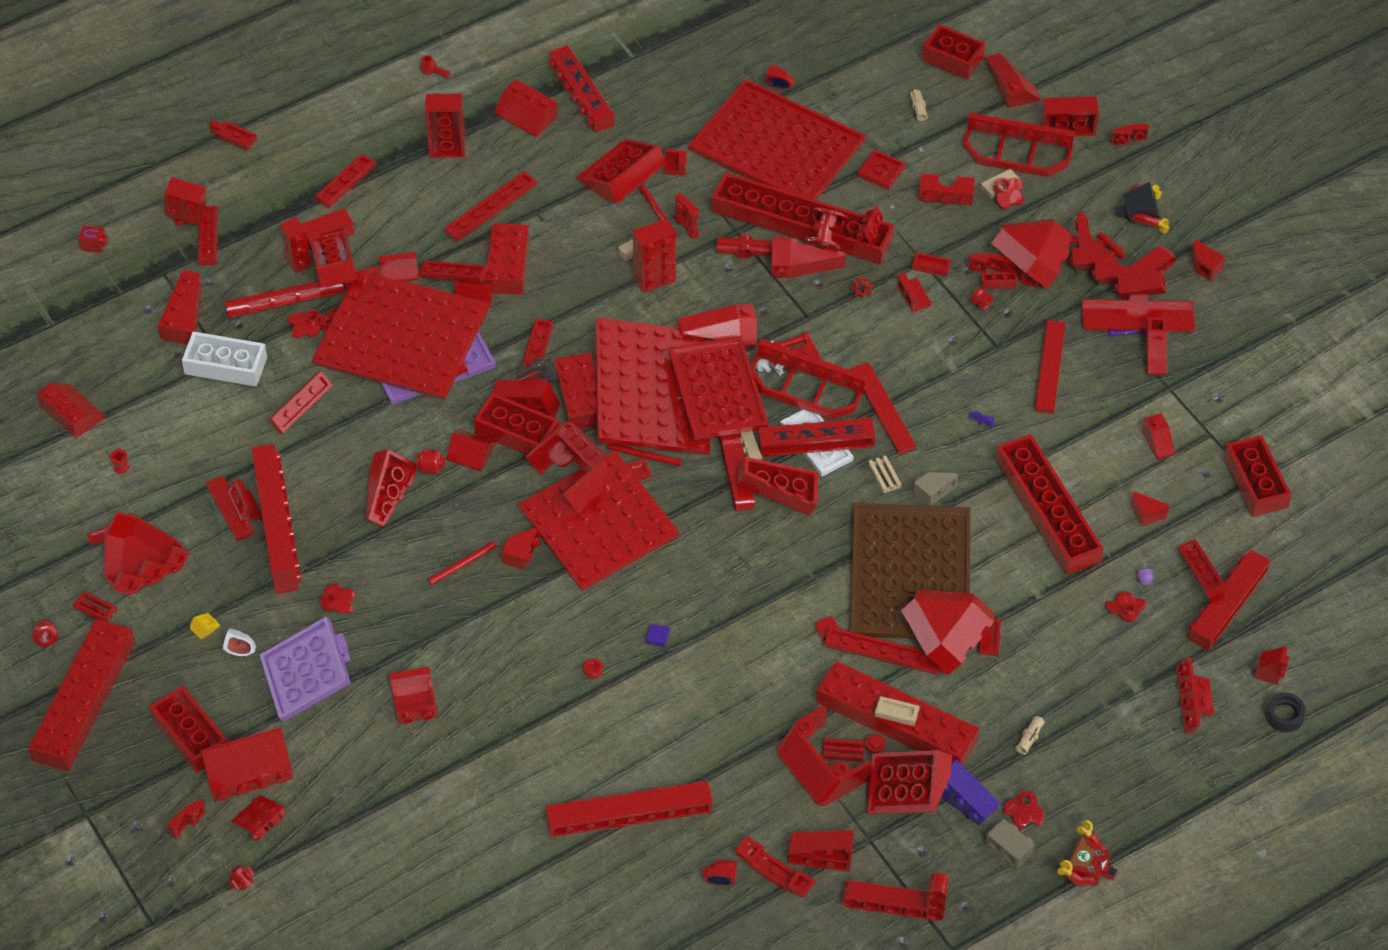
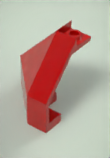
M1054 219L1000 225L1002 229L991 243L1026 274L1045 288H1048L1058 276L1061 270L1059 266L1065 262L1070 252L1068 247L1074 244L1076 240L1075 235Z
M116 511L110 525L105 524L104 578L115 591L132 595L138 592L139 588L147 584L150 586L162 580L163 576L171 572L175 574L181 571L189 556V552L176 538L131 512L126 514Z
M916 590L915 598L901 610L925 654L947 675L965 661L967 657L964 655L970 649H974L982 638L980 634L985 628H989L992 625L995 613L974 593Z

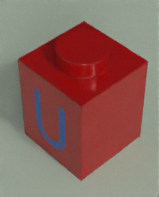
M82 226L78 238L81 251L103 252L104 246L108 244V235L105 234L104 227Z

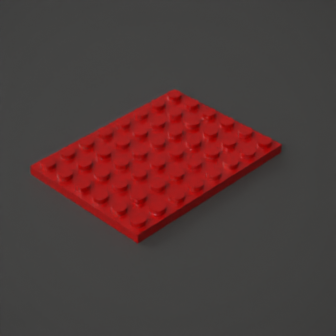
M744 79L689 144V150L753 181L817 200L866 140V135L748 79Z
M357 270V280L351 282L311 360L313 365L445 400L490 309L489 303Z
M596 317L597 442L709 455L710 438L694 440L668 353L669 347L705 342V339L683 336L680 329L675 327Z

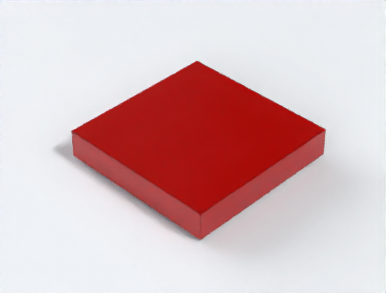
M874 149L857 172V177L889 190L905 169L906 163Z

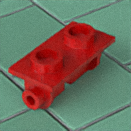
M875 205L874 210L869 209L866 211L862 224H860L856 231L857 239H867L869 244L872 243L883 221V215L878 205Z

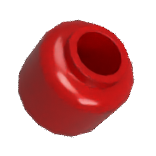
M423 449L421 453L417 454L416 467L422 474L437 475L441 468L444 469L445 457H442L439 450Z
M47 619L36 622L32 628L33 641L40 647L52 646L58 639V629L55 623Z

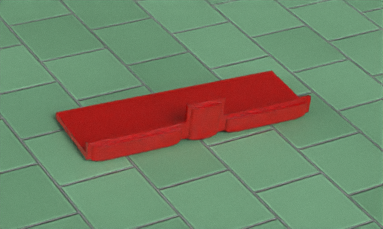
M1130 294L1129 300L1083 299L1084 329L1089 331H1145L1147 317H1166L1167 332L1195 331L1194 301L1148 300V294Z

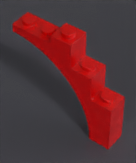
M1077 213V220L1074 221L1075 229L1078 231V237H1076L1077 248H1072V255H1070V264L1074 266L1077 272L1092 270L1093 278L1097 280L1100 286L1115 283L1116 293L1123 300L1129 299L1130 294H1148V296L1166 293L1165 275L1162 270L1132 269L1107 257L1096 246L1091 236L1088 218L1085 213Z

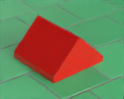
M464 430L453 432L446 461L482 472L497 442Z

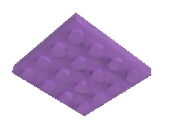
M327 617L260 654L279 719L283 722L351 684L331 621Z

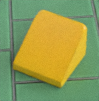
M209 613L193 617L190 629L200 639L207 637L220 627V624Z

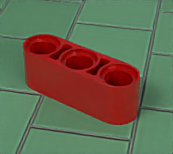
M1161 245L1134 263L1130 268L1148 271L1162 270V272H1165L1173 266L1177 258Z

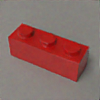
M1016 272L982 273L981 285L983 289L1016 288L1017 275Z

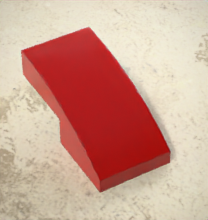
M200 799L188 805L167 825L170 837L177 840L188 824L194 827L198 824L206 812L203 800Z

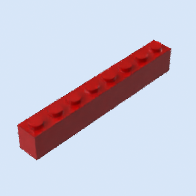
M697 781L687 785L677 784L667 788L657 787L647 791H634L628 794H614L608 797H594L589 800H574L569 803H554L546 806L550 838L713 813V801L708 781Z

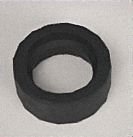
M1291 693L1276 694L1270 699L1266 709V719L1269 725L1280 732L1289 733L1296 731L1301 727L1306 715L1304 702L1298 696ZM1279 705H1288L1297 711L1298 716L1293 720H1284L1275 714L1274 709Z

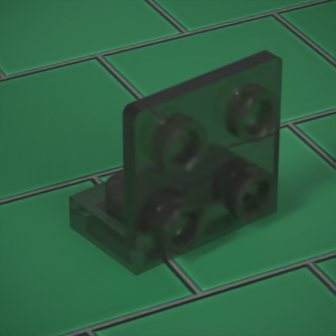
M544 357L535 360L534 364L528 367L526 364L516 368L517 371L514 372L512 378L513 380H521L541 372L540 378L548 380L551 387L555 386L558 380L550 358L544 359Z

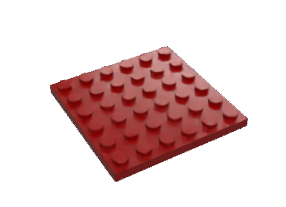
M616 450L606 455L608 465L602 492L578 513L567 501L563 493L586 474L583 469L518 504L520 511L533 528L538 529L539 536L581 591L586 590L679 537L677 528Z

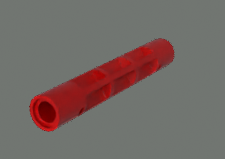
M315 281L225 301L228 319L291 304L343 294L344 287L343 283H340L330 288H321L320 282Z

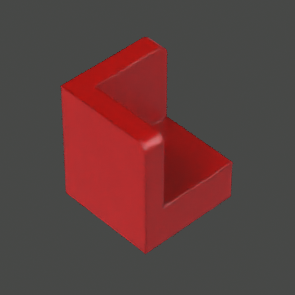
M666 149L664 174L685 176L687 151Z

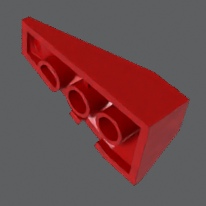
M1001 53L984 57L1007 108L1041 101L1036 87Z
M389 449L374 453L369 473L366 520L384 527L395 510V505L403 498V493L407 487H410L413 483L417 469L414 462Z

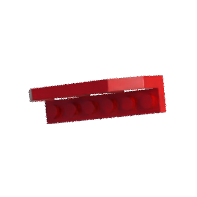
M970 112L963 149L978 165L1005 170L1011 169L1016 172L1049 177L1069 167L1075 131ZM972 130L1002 136L996 159L980 156L968 143ZM1006 137L1034 141L1028 165L1001 160ZM1038 142L1069 148L1066 160L1049 168L1032 166Z
M761 339L759 342L756 357L751 366L758 391L761 395L829 419L855 413L867 380V376L764 339ZM760 357L791 368L781 392L764 386L755 369ZM795 370L823 379L813 403L785 394ZM827 381L858 392L852 405L835 410L817 405Z

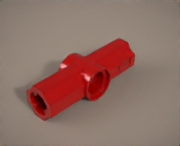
M740 235L738 238L718 237L717 253L736 254L741 259H748L752 255L772 256L773 240H757L749 235Z

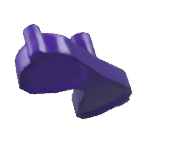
M972 411L969 414V418L972 417L979 420L978 425H981L982 421L991 425V427L994 425L995 421L991 416L982 415L979 411Z

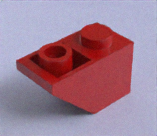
M1196 239L1193 241L1191 255L1195 272L1211 282L1223 269L1225 256Z
M532 528L510 536L501 552L502 563L524 570L527 563L530 564L534 549H537L540 544L538 529Z
M1288 647L1263 651L1254 679L1278 685L1279 679H1284L1290 658V656L1286 655Z

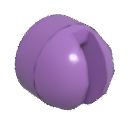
M1142 569L1137 572L1138 580L1141 584L1149 585L1153 581V570Z

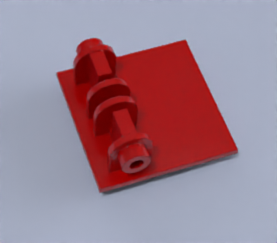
M260 795L243 811L239 812L231 822L250 832V837L254 841L260 840L266 834V831L269 832L271 830L270 827H275L284 818L285 807Z

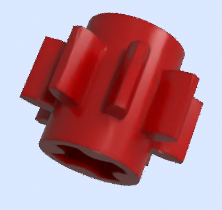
M860 275L859 281L857 279L853 280L856 285L852 286L851 289H855V296L860 294L864 299L866 293L872 294V291L869 289L874 287V284L869 283L870 277L863 279V275ZM861 282H863V285H867L864 291H862V288H858Z
M239 865L230 871L229 876L231 879L228 883L233 889L239 888L243 891L253 884L252 876L255 874L250 867L245 866L243 868L242 865Z

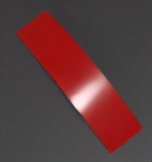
M979 253L972 254L969 257L968 269L980 273H986L987 269L998 272H1016L1017 277L1021 278V284L1039 288V282L1026 274L1005 255Z
M746 836L735 850V853L748 866L771 883L787 892L804 898L816 881L800 870L795 872L763 851L764 846Z

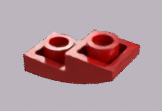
M1132 124L1114 129L1111 145H1129L1130 140L1147 141L1149 124Z

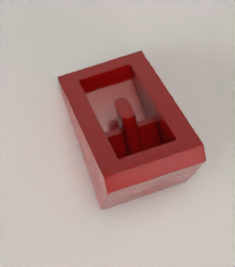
M1135 491L1132 494L1130 506L1141 526L1167 518L1169 504Z

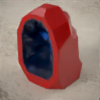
M770 65L767 71L766 84L772 88L787 90L794 86V78L786 70L781 69L780 66Z
M718 860L714 864L708 865L703 870L704 881L718 886L734 885L736 882L737 861Z

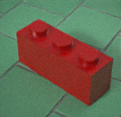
M345 208L301 223L307 233L309 251L312 250L309 239L311 237L345 230L347 238L355 235L353 222Z

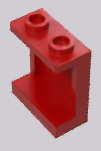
M429 667L389 673L398 724H410L414 721L431 720L438 717Z

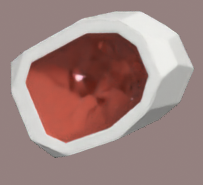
M229 628L223 645L224 651L237 656H248L255 652L256 645L249 635Z

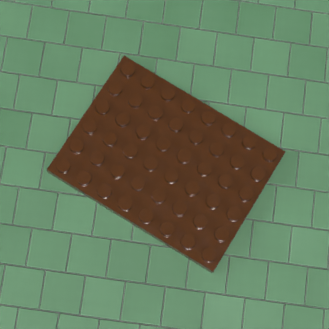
M854 503L851 632L879 638L917 639L901 612L915 598L916 590L970 593V508Z

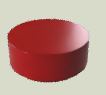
M598 659L587 660L583 665L584 675L589 679L599 678L603 674L602 662Z

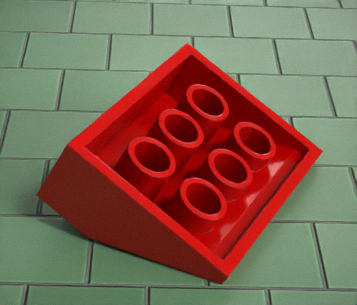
M625 138L580 173L576 179L603 199L617 203L622 201L627 194L635 191L636 187L641 183L646 182L651 175L660 171L661 167L666 164L659 145Z
M281 727L201 750L214 802L224 801L236 795H245L250 791L265 789L271 785L286 783L293 779Z
M938 750L872 753L867 814L934 813L951 776L952 755Z

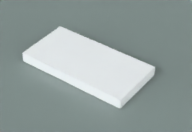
M803 409L781 420L780 426L786 424L817 423L824 420L820 415ZM849 450L804 453V456L821 477L854 460V456Z

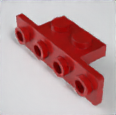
M1187 657L1176 666L1184 731L1186 734H1190L1200 726L1199 714L1210 717L1214 714L1210 679L1195 675L1192 658Z

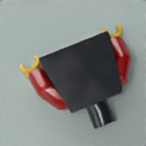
M1150 182L1143 185H1135L1129 192L1123 195L1125 205L1116 207L1119 218L1128 215L1134 224L1158 226V230L1161 233H1167L1169 230L1168 219L1159 221L1161 217L1156 199L1161 197L1162 192L1159 191L1160 187L1158 185L1152 187Z

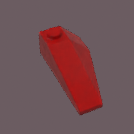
M773 237L771 277L792 278L845 268L846 253L827 247L822 249L813 247L814 244L809 242L807 244L798 243L797 239Z
M753 304L727 306L678 318L677 320L681 335L702 340L705 338L720 340L742 336L745 347H756L757 317Z

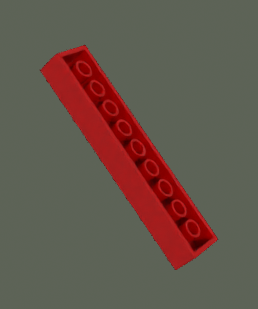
M725 172L712 196V212L804 241L806 237L816 238V232H813L815 221H819L821 216L812 212L813 208H826L846 214L848 219L846 221L837 220L835 229H831L834 232L832 242L841 245L840 250L837 251L878 264L882 263L894 239L895 224L882 221L876 236H874L872 243L869 244L867 239L859 240L856 237V231L860 224H862L865 215Z

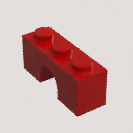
M921 173L919 201L973 206L975 178L957 176V181L954 185L944 186L939 182V175Z
M297 217L281 223V234L287 244L284 247L285 259L293 272L296 274L310 268L311 260L306 230Z

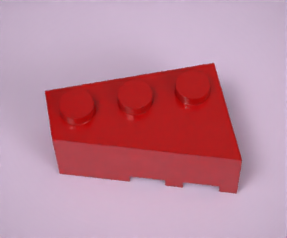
M854 830L792 832L788 864L850 872Z

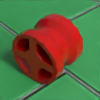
M980 287L973 293L970 302L974 305L977 304L979 309L984 311L991 305L994 297L990 293L987 294L985 289Z

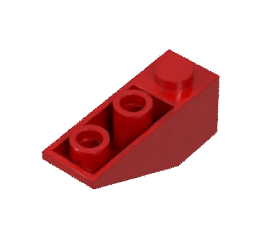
M1147 317L1145 327L1147 374L1166 375V317Z

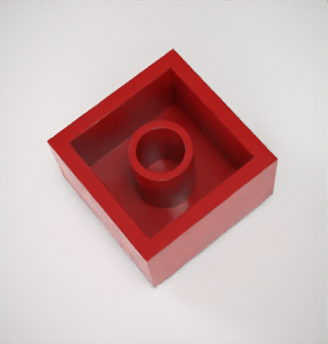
M171 177L164 192L165 215L199 225L206 211V187Z

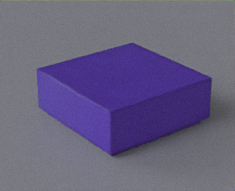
M650 624L646 644L665 647L670 628Z

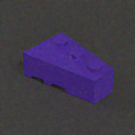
M957 760L951 765V776L941 798L967 816L972 822L980 825L1001 803Z

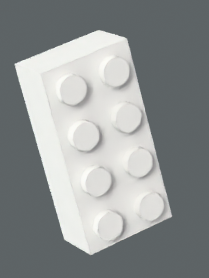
M193 332L183 356L182 364L184 374L257 387L267 360V353L263 343Z

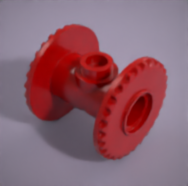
M813 208L812 212L821 216V218L814 223L813 232H816V238L806 237L805 241L820 248L827 247L840 250L841 245L832 242L834 232L831 229H835L837 220L846 221L848 216L831 209Z

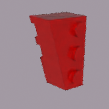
M544 379L497 380L492 392L553 418H556L560 407V402L549 381Z

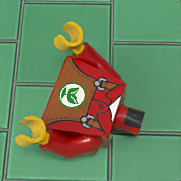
M1087 820L1083 821L1082 825L1084 827L1079 826L1077 832L1081 835L1085 834V837L1081 838L1070 862L1064 860L1060 863L1062 867L1058 869V874L1061 876L1065 875V878L1069 879L1077 887L1098 886L1102 877L1114 881L1118 869L1109 866L1111 854L1092 831V823Z

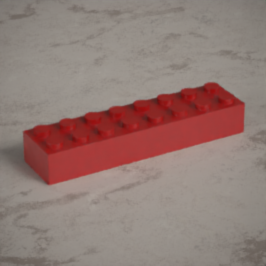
M1032 434L997 446L996 462L1065 573L1069 575L1102 562L1104 548Z
M274 444L251 447L275 593L281 594L298 591V583L302 581L280 451H275Z
M95 619L28 747L32 761L70 771L135 644L132 629Z
M835 661L817 689L816 703L824 705L826 708L916 751L938 750L951 754L952 764L957 760L963 766L978 742L980 728L838 661ZM880 696L920 706L915 725L910 726L875 717Z

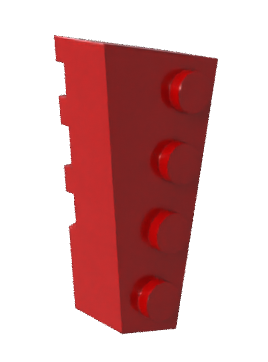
M182 270L158 323L161 340L188 345L192 333L198 331L197 325L203 288L200 273Z
M745 457L738 467L737 485L808 516L816 508L818 501V472Z

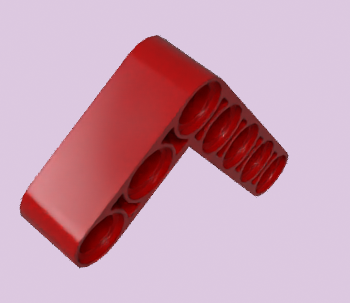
M943 873L931 874L928 892L859 881H847L844 886L842 904L853 909L940 921L943 920L945 914L949 877Z

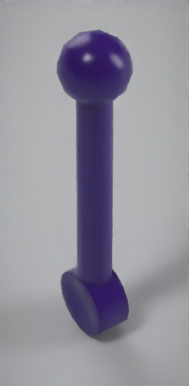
M1110 330L1108 332V335L1110 337H1114L1115 335L1139 333L1144 335L1145 331Z

